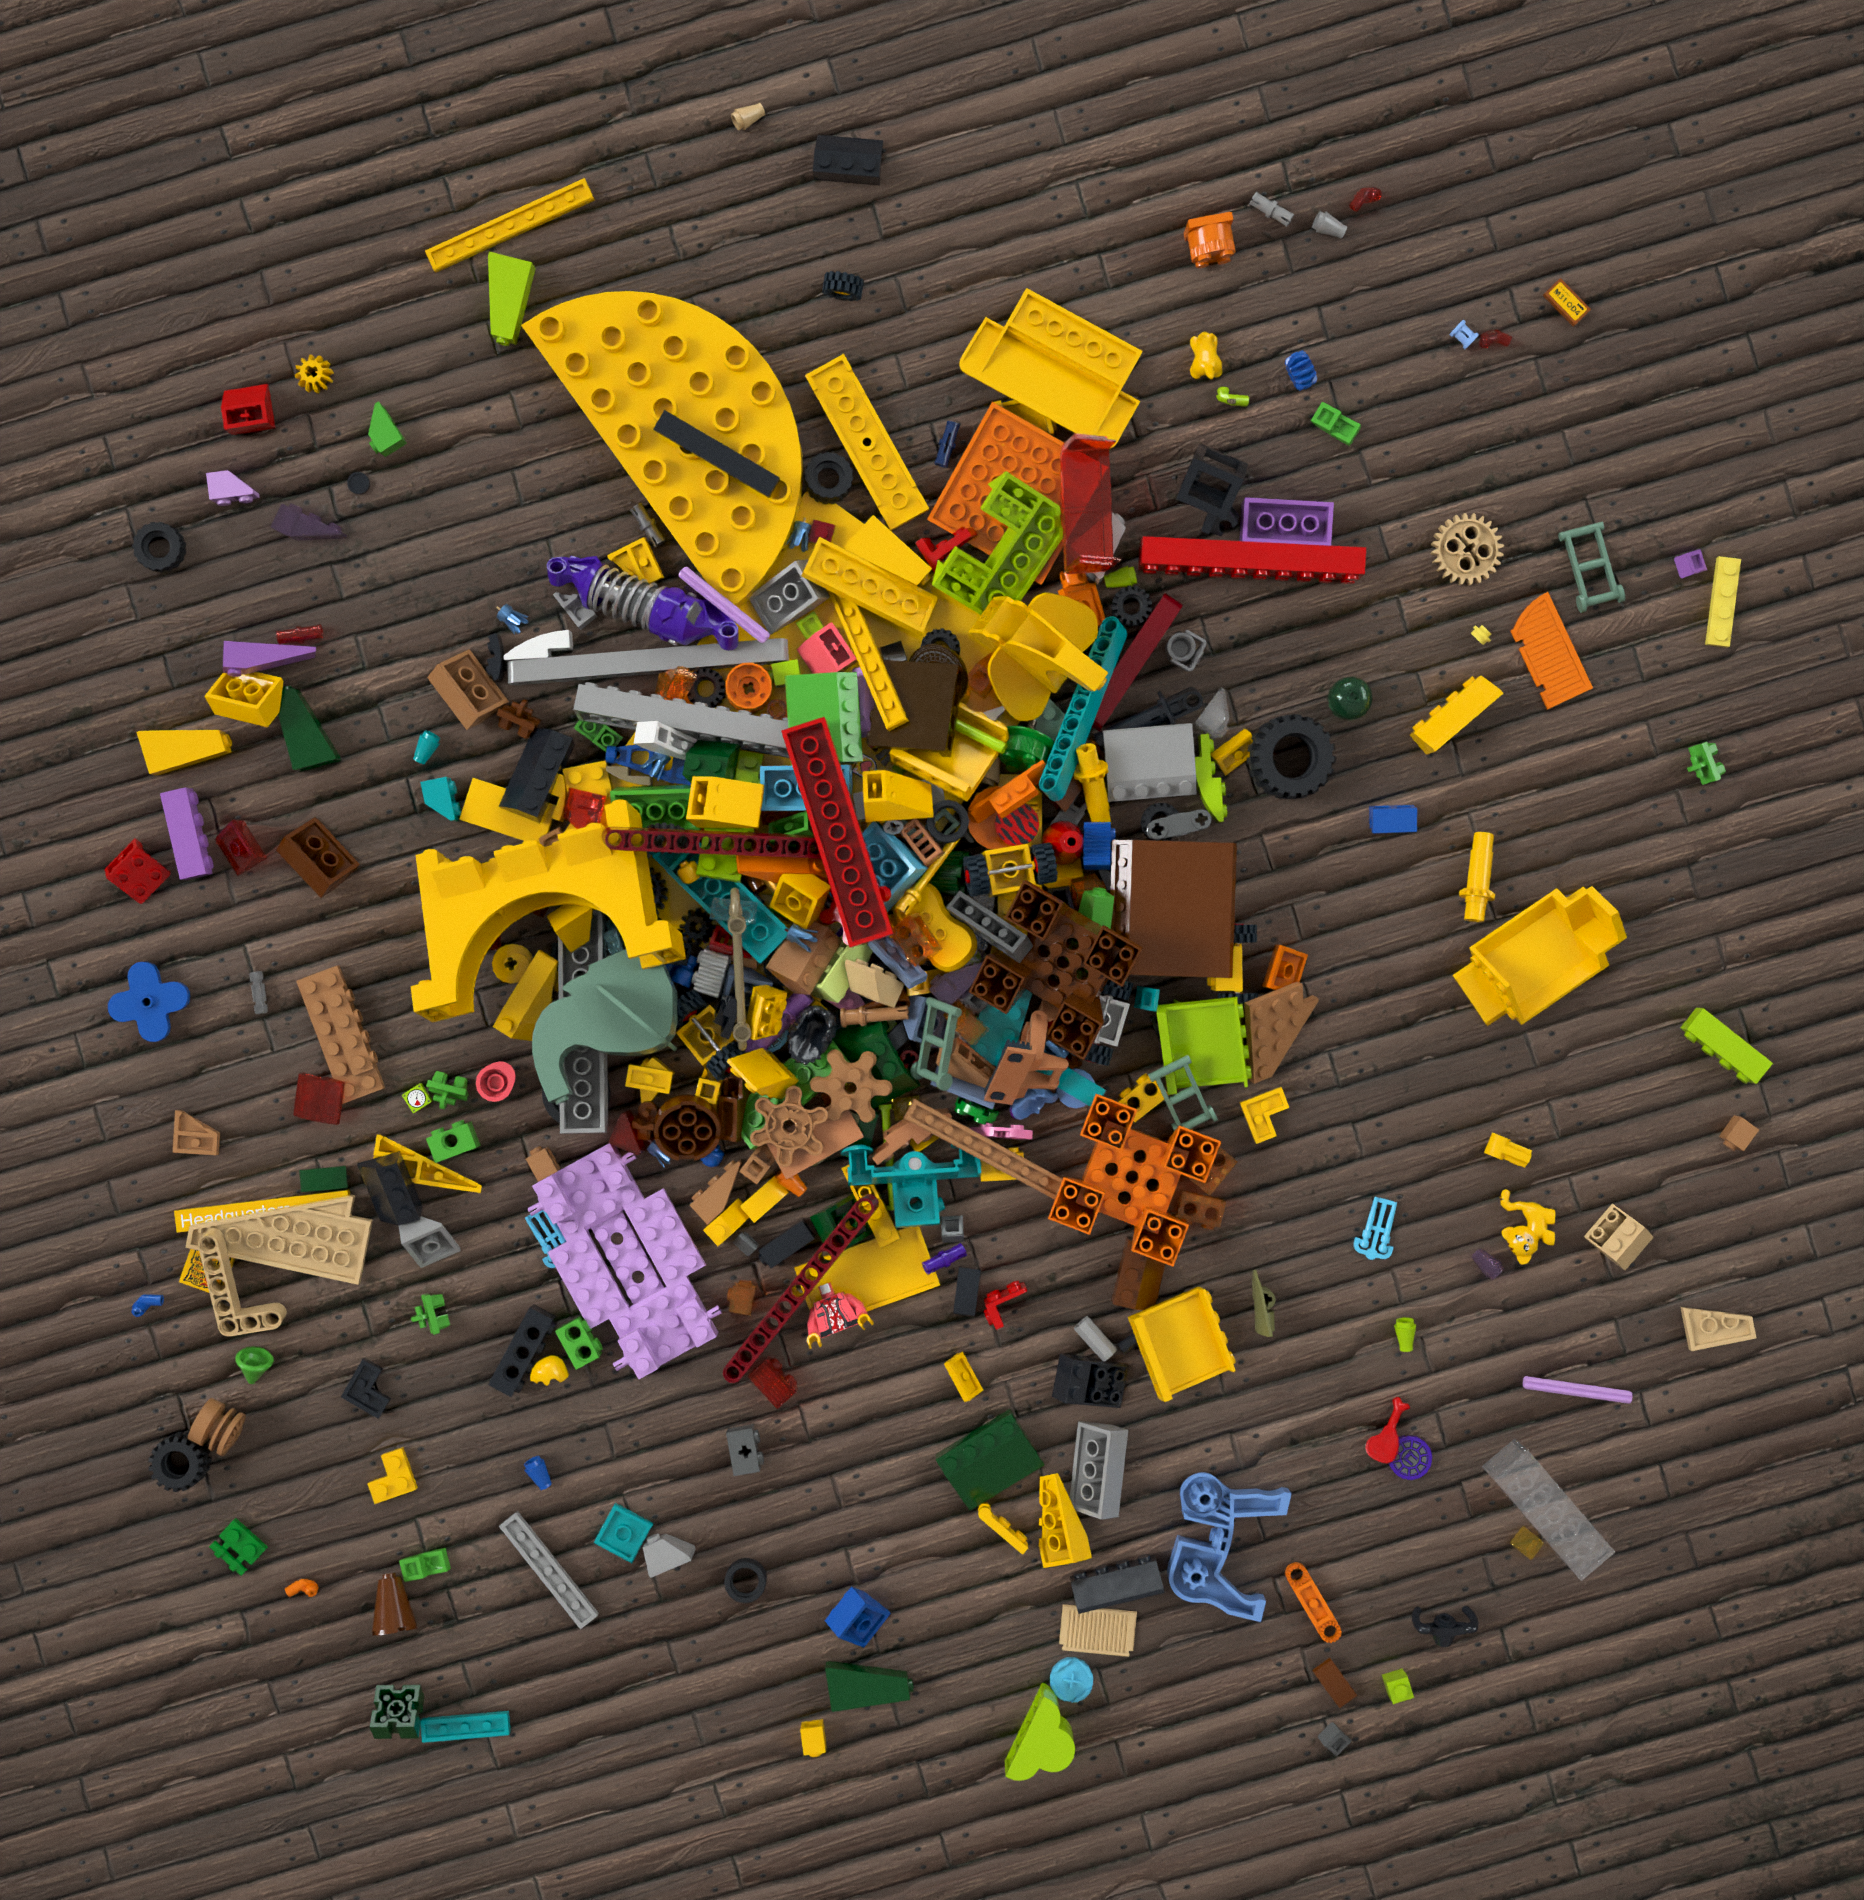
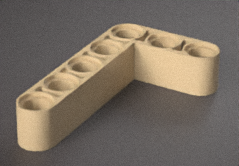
M208 1229L199 1239L198 1248L220 1333L224 1336H236L278 1328L287 1314L284 1305L270 1303L241 1308L224 1236L219 1229ZM207 1238L213 1239L215 1244H210ZM212 1259H217L220 1265L214 1264ZM217 1279L224 1281L225 1285H220ZM222 1300L228 1301L230 1306L224 1305ZM270 1313L276 1314L278 1319L271 1317ZM248 1317H254L257 1322L250 1321ZM227 1320L234 1322L235 1326L229 1325Z

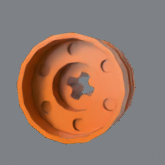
M742 663L735 666L728 673L725 682L726 696L731 706L737 711L746 710L751 713H756L766 707L772 695V680L762 666L755 663ZM752 685L754 693L749 692L748 695L745 694L744 687Z

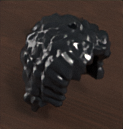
M813 1005L805 1007L796 1016V1021L790 1027V1034L787 1039L789 1043L788 1053L791 1054V1059H794L796 1063L808 1065L809 1063H814L815 1060H821V1055L825 1053L827 1047L832 1043L838 1024L836 1023V1017L829 1010L822 1006Z

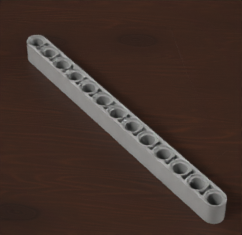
M768 639L765 643H760L758 640L740 641L736 649L730 651L722 649L719 643L513 660L507 662L508 685L697 671L700 668H734L742 663L770 665L789 661L788 639Z

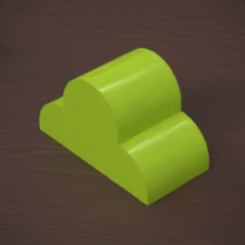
M1041 1683L1005 1759V1776L1012 1780H1027L1034 1776L1039 1768L1047 1772L1061 1771L1067 1768L1074 1758L1075 1745L1071 1725L1060 1715L1058 1698L1052 1688L1045 1683Z

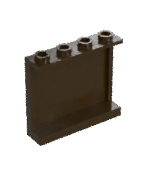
M883 660L909 722L888 731L877 705L874 703V709L870 712L871 728L866 736L868 746L874 752H877L878 748L939 752L942 757H951L964 675L962 668L959 664Z

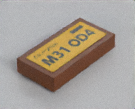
M1561 278L1543 295L1573 327L1591 310Z

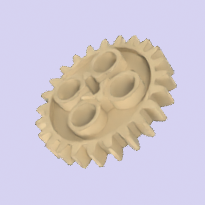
M1464 513L1460 520L1455 515L1453 522L1448 519L1445 521L1446 527L1441 525L1438 528L1441 533L1434 534V538L1438 541L1431 543V546L1436 547V550L1430 554L1436 555L1437 558L1432 563L1440 564L1436 571L1444 570L1443 578L1448 575L1451 576L1450 583L1458 579V584L1461 586L1466 580L1467 585L1470 586L1474 579L1479 584L1481 583V577L1485 580L1489 578L1488 572L1491 574L1496 572L1493 566L1501 564L1496 558H1501L1504 555L1498 552L1499 549L1504 547L1503 544H1498L1497 542L1502 536H1495L1494 533L1498 528H1489L1492 521L1486 524L1483 523L1484 516L1476 520V514L1473 513L1468 519L1467 514ZM1466 529L1474 532V539L1466 537ZM1448 542H1453L1456 545V552L1448 550ZM1469 546L1471 550L1465 553L1463 549ZM1479 547L1487 551L1486 557H1481L1478 554ZM1460 560L1468 562V570H1463L1460 567Z

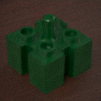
M376 1685L374 1704L377 1710H372L370 1730L374 1739H392L393 1733H399L401 1739L419 1738L421 1720L418 1713L423 1712L425 1698L421 1685H403L402 1690H396L394 1685Z

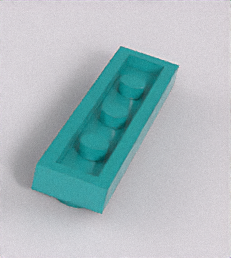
M509 1711L422 1718L420 1725L422 1743L506 1736L511 1733Z

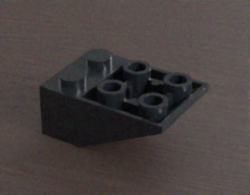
M1060 1353L1052 1397L1066 1404L1121 1408L1129 1365Z

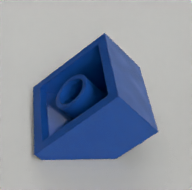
M851 1587L837 1606L832 1609L825 1622L838 1638L864 1648L891 1613L866 1592Z

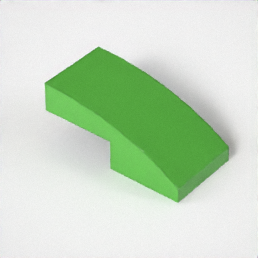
M1324 402L1320 404L1311 419L1314 425L1348 446L1351 445L1361 429V424L1343 416L1341 411Z
M446 1548L424 1552L399 1560L404 1582L422 1579L427 1575L447 1572L451 1569Z

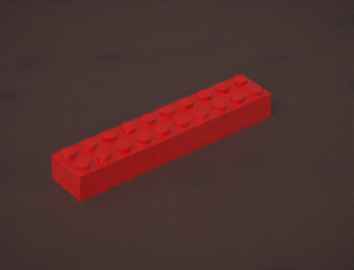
M1143 536L1139 543L1138 570H1143V574H1156V571H1165V575H1178V572H1186L1187 576L1192 577L1200 576V573L1209 574V577L1220 578L1222 574L1231 575V578L1243 579L1244 575L1253 576V579L1265 580L1267 576L1275 577L1277 581H1288V578H1297L1299 582H1310V579H1319L1320 583H1332L1333 580H1341L1342 584H1354L1355 581H1358L1365 575L1366 547Z
M818 718L781 730L849 947L854 948L895 935L826 718Z

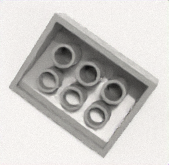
M1192 723L1103 731L1104 761L1108 764L1109 771L1105 774L1108 802L1196 794Z

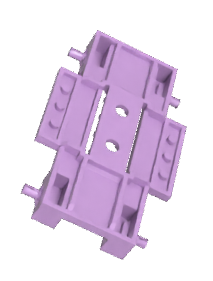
M612 1141L532 1185L539 1202L528 1207V1211L530 1212L537 1208L530 1213L533 1216L543 1210L548 1214L553 1224L557 1223L566 1242L547 1253L590 1329L608 1319L611 1321L619 1336L618 1343L624 1354L623 1358L613 1362L615 1369L618 1371L629 1365L634 1370L638 1379H641L657 1370L662 1364L695 1346L699 1347L717 1337L719 1332L711 1319L722 1314L721 1309L719 1310L720 1307L718 1305L706 1311L688 1278L689 1274L704 1267L706 1263L665 1189L663 1188L644 1198L626 1165L637 1159L636 1155L630 1157L635 1153L632 1150L621 1156ZM623 1210H625L627 1216L629 1217V1219H630L632 1225L634 1226V1228H635V1230H636L638 1236L640 1237V1239H641L643 1245L645 1246V1248H646L648 1254L650 1255V1257H651V1259H652L654 1265L656 1266V1268H657L659 1274L661 1275V1277H662V1279H663V1281H664L666 1287H664V1285L662 1284V1282H661L659 1276L657 1275V1273H656V1271H655L653 1265L651 1264V1262H650L648 1256L646 1255V1253H645L643 1247L641 1246V1244H640V1242H639L637 1236L635 1235V1233H634L632 1227L630 1226V1224H629V1222H628L626 1216L624 1215ZM590 1228L594 1232L595 1238L600 1243L606 1258L611 1263L616 1276L622 1283L633 1305L630 1306L625 1300L588 1231ZM615 1232L623 1235V1242L619 1245L611 1241V1236ZM633 1272H643L645 1276L643 1282H634L632 1279Z

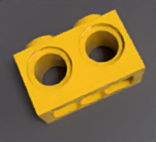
M1146 1073L1136 1080L1137 1085L1132 1089L1127 1087L1120 1092V1098L1117 1100L1127 1105L1129 1098H1138L1139 1105L1135 1108L1138 1110L1134 1122L1138 1121L1164 1100L1156 1081L1151 1082ZM1149 1083H1153L1156 1086V1092L1152 1095L1145 1093V1086Z

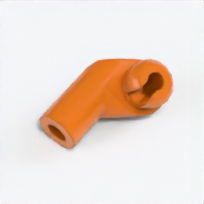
M300 1578L285 1588V1592L289 1597L294 1596L300 1591L305 1592L308 1597H313L318 1592L317 1583L305 1578Z

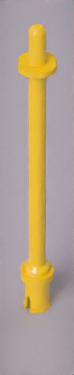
M994 783L993 786L989 785L986 789L996 787L997 784ZM959 840L946 843L942 848L945 854L928 867L913 889H907L904 892V898L894 909L900 917L906 918L914 905L919 904L921 901L920 893Z

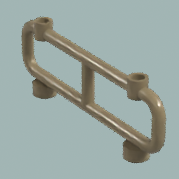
M732 888L730 891L731 904L729 905V915L731 917L728 919L727 924L728 930L732 933L735 998L737 1005L735 1020L737 1024L733 1027V1036L738 1041V1049L745 1051L747 1040L751 1037V1028L746 1023L747 1011L745 1009L742 933L746 929V921L741 916L742 905L740 904L739 890Z

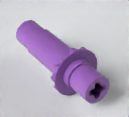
M793 993L789 998H786L787 1005L783 1011L782 1027L778 1035L758 1040L749 1038L747 1040L746 1053L760 1048L768 1049L796 1021V1016L799 1015L800 1011L814 1001L812 996Z

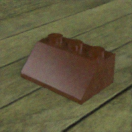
M316 817L284 836L276 849L320 898L336 889L360 866L356 859Z
M1126 1236L1111 1301L1114 1305L1135 1310H1145L1156 1305L1165 1264L1131 1251L1133 1238Z

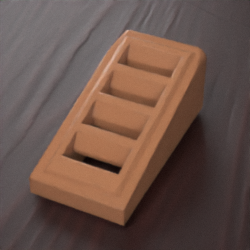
M912 819L903 826L900 833L925 866H930L945 854L919 819ZM918 826L919 829L911 836L907 834L914 827ZM922 833L925 835L916 843L913 842ZM929 840L930 844L920 850L919 847ZM935 848L936 851L926 858L925 854Z

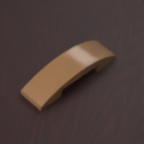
M787 1120L784 1123V1128L787 1129L795 1123ZM767 1143L758 1146L739 1171L756 1185L775 1161Z

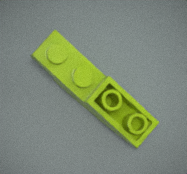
M1201 734L1198 736L1199 757H1195L1196 788L1216 823H1222L1224 818H1227V806L1222 801V796L1226 795L1225 782L1221 783V778H1212V774H1215V762L1211 761L1210 752H1214L1213 739H1209V734Z

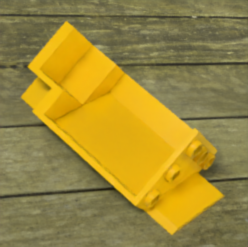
M1591 886L1588 889L1582 887L1567 898L1556 888L1469 947L1472 957H1470L1472 962L1453 974V977L1487 1026L1506 1013L1512 1020L1516 1019L1522 1025L1607 968L1609 963L1605 952L1625 940L1627 936L1619 912L1594 887Z

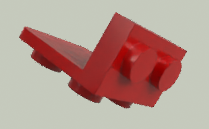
M1019 1280L1009 1283L1007 1289L999 1292L996 1289L986 1294L987 1298L984 1299L987 1309L984 1310L989 1326L994 1324L996 1330L1004 1327L1002 1317L996 1305L1027 1292L1024 1282L1019 1283Z

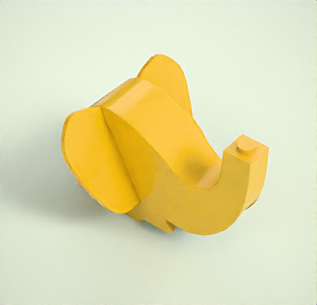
M1042 593L1037 595L1028 606L1022 601L1013 600L1008 596L993 597L968 632L994 652L988 662L989 679L1005 710L1019 721H1029L1038 718L1043 713L1051 692L1057 693L1067 677L1093 692L1096 689L1100 690L1107 681L1105 677L1108 672L1083 653L1097 637L1098 623L1096 615L1088 606L1069 597L1054 593Z

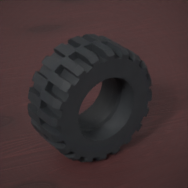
M1299 714L1277 717L1259 727V731L1252 736L1253 742L1248 745L1247 750L1250 752V757L1247 758V764L1251 766L1249 773L1251 777H1255V784L1258 787H1262L1266 794L1274 795L1275 798L1300 799L1318 792L1319 788L1325 786L1328 782L1327 777L1332 776L1334 769L1331 767L1333 763H1336V756L1332 754V750L1336 749L1334 743L1331 744L1329 741L1331 738L1329 732H1324V726L1319 722H1313V718L1308 716L1302 717ZM1287 736H1294L1302 740L1309 752L1308 767L1301 776L1296 778L1282 776L1273 763L1275 745L1280 739Z

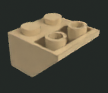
M846 959L845 967L850 991L895 1008L904 983L898 981L897 976L891 972L885 971V974L882 973L884 969L877 965L871 964L868 967L869 963L860 959H856L855 962Z
M1611 1204L1584 1236L1585 1239L1623 1270L1630 1266L1654 1238L1644 1226L1614 1204Z

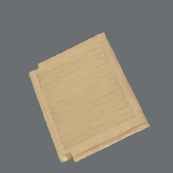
M1063 1604L1059 1644H1063V1651L1129 1657V1651H1133L1137 1611L1101 1608L1078 1614L1076 1605Z

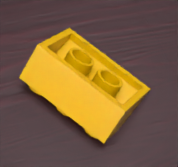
M259 672L241 674L239 677L228 676L227 673H222L206 693L205 698L215 715L268 727L280 712L283 679Z

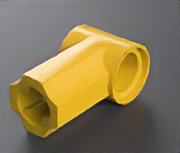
M1492 1132L1484 1153L1500 1160L1505 1159L1525 1168L1531 1159L1532 1150L1510 1142V1139Z

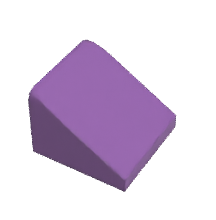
M1700 549L1674 558L1680 578L1707 570Z

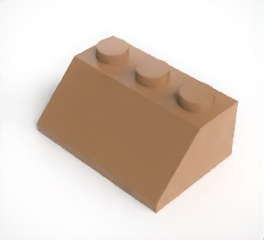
M470 649L439 663L427 677L466 730L482 723L509 702L494 681L489 678L488 673Z
M816 921L808 930L819 932L807 933L812 934L818 941L811 942L799 938L800 941L811 949V953L795 942L792 943L785 939L778 946L766 966V969L794 994L810 995L842 942L832 930Z

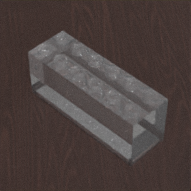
M1513 1439L1482 1466L1485 1472L1563 1563L1581 1581L1615 1553L1533 1455L1516 1439Z

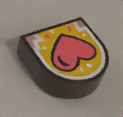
M863 753V761L855 763L852 773L863 778L862 771H876L877 764L873 758Z

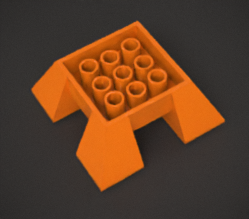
M1095 1094L1080 1136L1096 1141L1082 1179L1063 1177L1048 1219L1089 1235L1098 1212L1135 1226L1131 1251L1173 1267L1189 1224L1168 1214L1169 1204L1181 1174L1206 1183L1221 1141L1180 1125L1167 1142L1131 1128L1138 1109ZM1138 1150L1145 1152V1157L1141 1161L1134 1160V1153ZM1108 1163L1116 1164L1117 1169L1114 1173L1109 1174L1105 1172V1167ZM1129 1171L1137 1172V1178L1134 1181L1126 1180V1174ZM1149 1179H1156L1158 1184L1156 1188L1148 1189L1146 1187L1147 1181ZM1122 1191L1129 1193V1198L1125 1202L1118 1200V1195Z

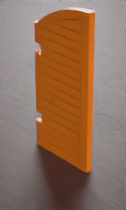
M1544 593L1524 609L1516 621L1513 630H1511V634L1515 642L1522 640L1524 644L1523 647L1519 648V651L1536 687L1542 684L1545 691L1541 692L1540 695L1548 710L1593 687L1549 593Z

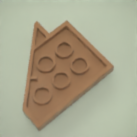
M1295 982L1244 1003L1246 1040L1249 1049L1248 1066H1251L1252 1079H1249V1081L1255 1084L1273 1076L1318 1003V998L1313 995L1303 999V984Z

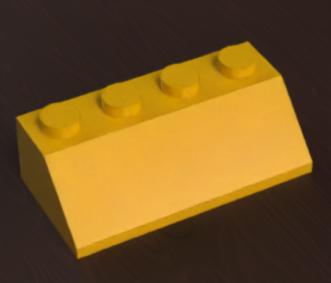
M1472 676L1462 684L1465 687L1459 693L1455 690L1446 698L1447 703L1444 706L1438 705L1429 712L1430 718L1425 722L1423 719L1417 722L1412 727L1414 731L1410 736L1426 755L1433 753L1499 698L1503 692L1483 676L1477 678Z

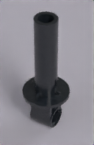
M1188 687L1165 698L1161 691H1158L1157 694L1160 699H1157V705L1104 730L1159 726L1165 722L1168 725L1177 724L1176 719L1196 711L1202 706V695L1195 687ZM1191 694L1198 696L1197 701L1193 704L1186 702L1187 697ZM1104 730L1093 734L1102 752L1104 751Z

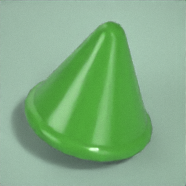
M256 1346L243 1348L235 1357L236 1364L240 1367L249 1384H254L274 1362L273 1356L268 1350Z

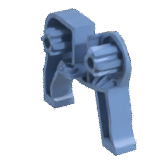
M1206 1472L1195 1473L1185 1479L1180 1488L1181 1508L1184 1519L1215 1526V1528H1211L1209 1541H1212L1211 1543L1177 1535L1167 1566V1577L1174 1593L1185 1601L1208 1603L1220 1608L1229 1615L1261 1622L1266 1603L1264 1595L1259 1593L1253 1595L1241 1593L1220 1571L1230 1549L1234 1518L1287 1515L1292 1494L1290 1490L1285 1487L1270 1491L1256 1488L1229 1489L1214 1475Z

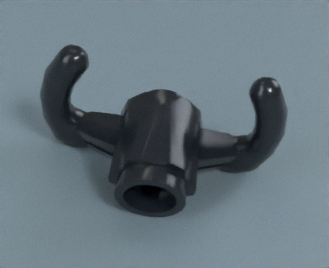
M1467 1605L1462 1607V1612L1469 1618V1623L1456 1622L1451 1615L1442 1613L1434 1618V1622L1425 1624L1420 1621L1422 1612L1420 1607L1416 1606L1412 1612V1623L1415 1629L1420 1634L1433 1635V1640L1440 1647L1451 1646L1457 1635L1472 1634L1478 1631V1618Z

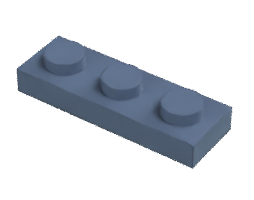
M888 936L868 943L869 948L909 989L926 981L928 976L926 972L893 938Z

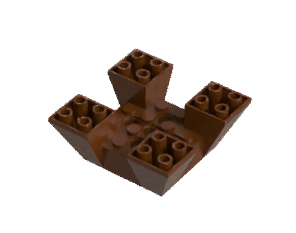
M1023 880L1005 919L1028 931L1027 936L1033 947L1020 963L1005 953L986 955L969 992L1006 1015L1026 989L1059 1008V1011L1046 1034V1038L1084 1060L1104 1024L1100 1002L1102 990L1108 979L1121 987L1124 986L1143 948L1105 925L1101 926L1075 911L1062 900L1031 882ZM1073 938L1077 939L1079 944L1075 943Z

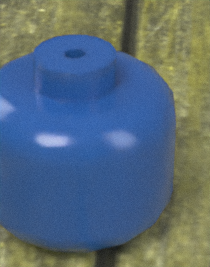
M718 1144L710 1154L701 1158L703 1164L708 1167L719 1166L724 1157V1152L720 1150L721 1147Z

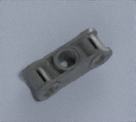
M1203 809L1169 815L1150 822L1147 825L1146 833L1153 840L1191 834V832L1207 828L1211 823V815ZM1198 814L1206 819V821L1202 822L1203 826L1195 822ZM1155 824L1163 829V831L1159 832V836L1155 832L1152 833Z

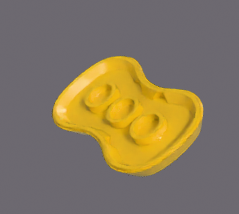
M915 882V883L910 887V889H913L914 886L917 884V882ZM928 883L920 893L921 901L919 904L914 905L906 918L900 917L894 910L904 898L903 895L893 906L895 920L901 927L912 932L922 941L931 963L939 970L952 972L969 962L977 950L976 936L970 927L950 915L937 888Z

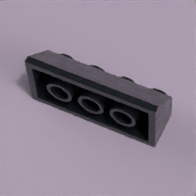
M536 728L530 735L499 807L540 824L552 798L551 793L558 775H562L563 769H565L575 746L573 738L551 729Z
M1150 1554L1140 1555L1136 1560L1132 1561L1123 1559L1117 1561L1116 1565L1112 1566L1099 1565L1095 1567V1570L1088 1572L1086 1570H1079L1070 1576L1078 1614L1165 1593L1155 1555L1150 1556Z

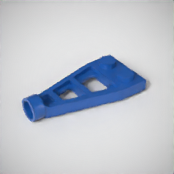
M636 744L621 747L608 745L606 749V763H617L649 775L654 763L652 762L646 768L641 769L642 765L632 762V753L635 751H648L650 759L654 752ZM617 751L620 753V758H619V759H616V758H617ZM673 757L672 768L668 771L663 770L660 779L673 784L691 785L682 775L685 760ZM661 769L659 770L657 775L653 777L658 778Z

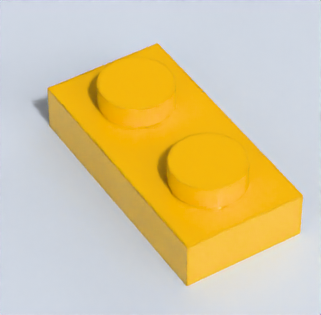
M629 1064L625 1086L669 1094L674 1071Z
M963 1352L957 1353L944 1363L964 1402L970 1401L983 1391Z

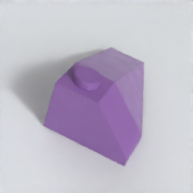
M224 641L223 673H227L228 676L239 677L241 674H250L315 658L316 647Z

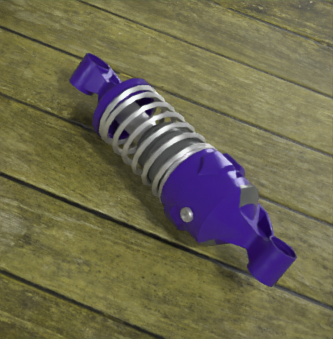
M571 555L570 558L555 557L547 562L549 582L557 587L573 582L578 590L581 603L586 609L594 610V612L602 609L603 614L606 616L612 612L614 619H618L622 615L624 623L631 620L633 626L641 624L643 630L647 629L648 632L658 635L663 641L673 645L680 643L687 646L693 641L709 635H714L720 647L724 650H734L739 644L738 626L707 599H697L696 595L691 592L687 595L682 589L676 587L668 588L662 586L658 588L657 583L649 584L646 579L639 581L635 575L629 577L628 572L619 573L617 568L610 570L609 565L601 563L597 556L580 559ZM612 572H615V573L617 574V576H616V577L613 579V581L611 582V580H612L611 573H612ZM621 576H626L627 579L621 586ZM608 600H609V601L612 602V604H611V606L609 607V609L606 611L607 603H608ZM617 605H618L619 612H618V614L616 615V610H617Z

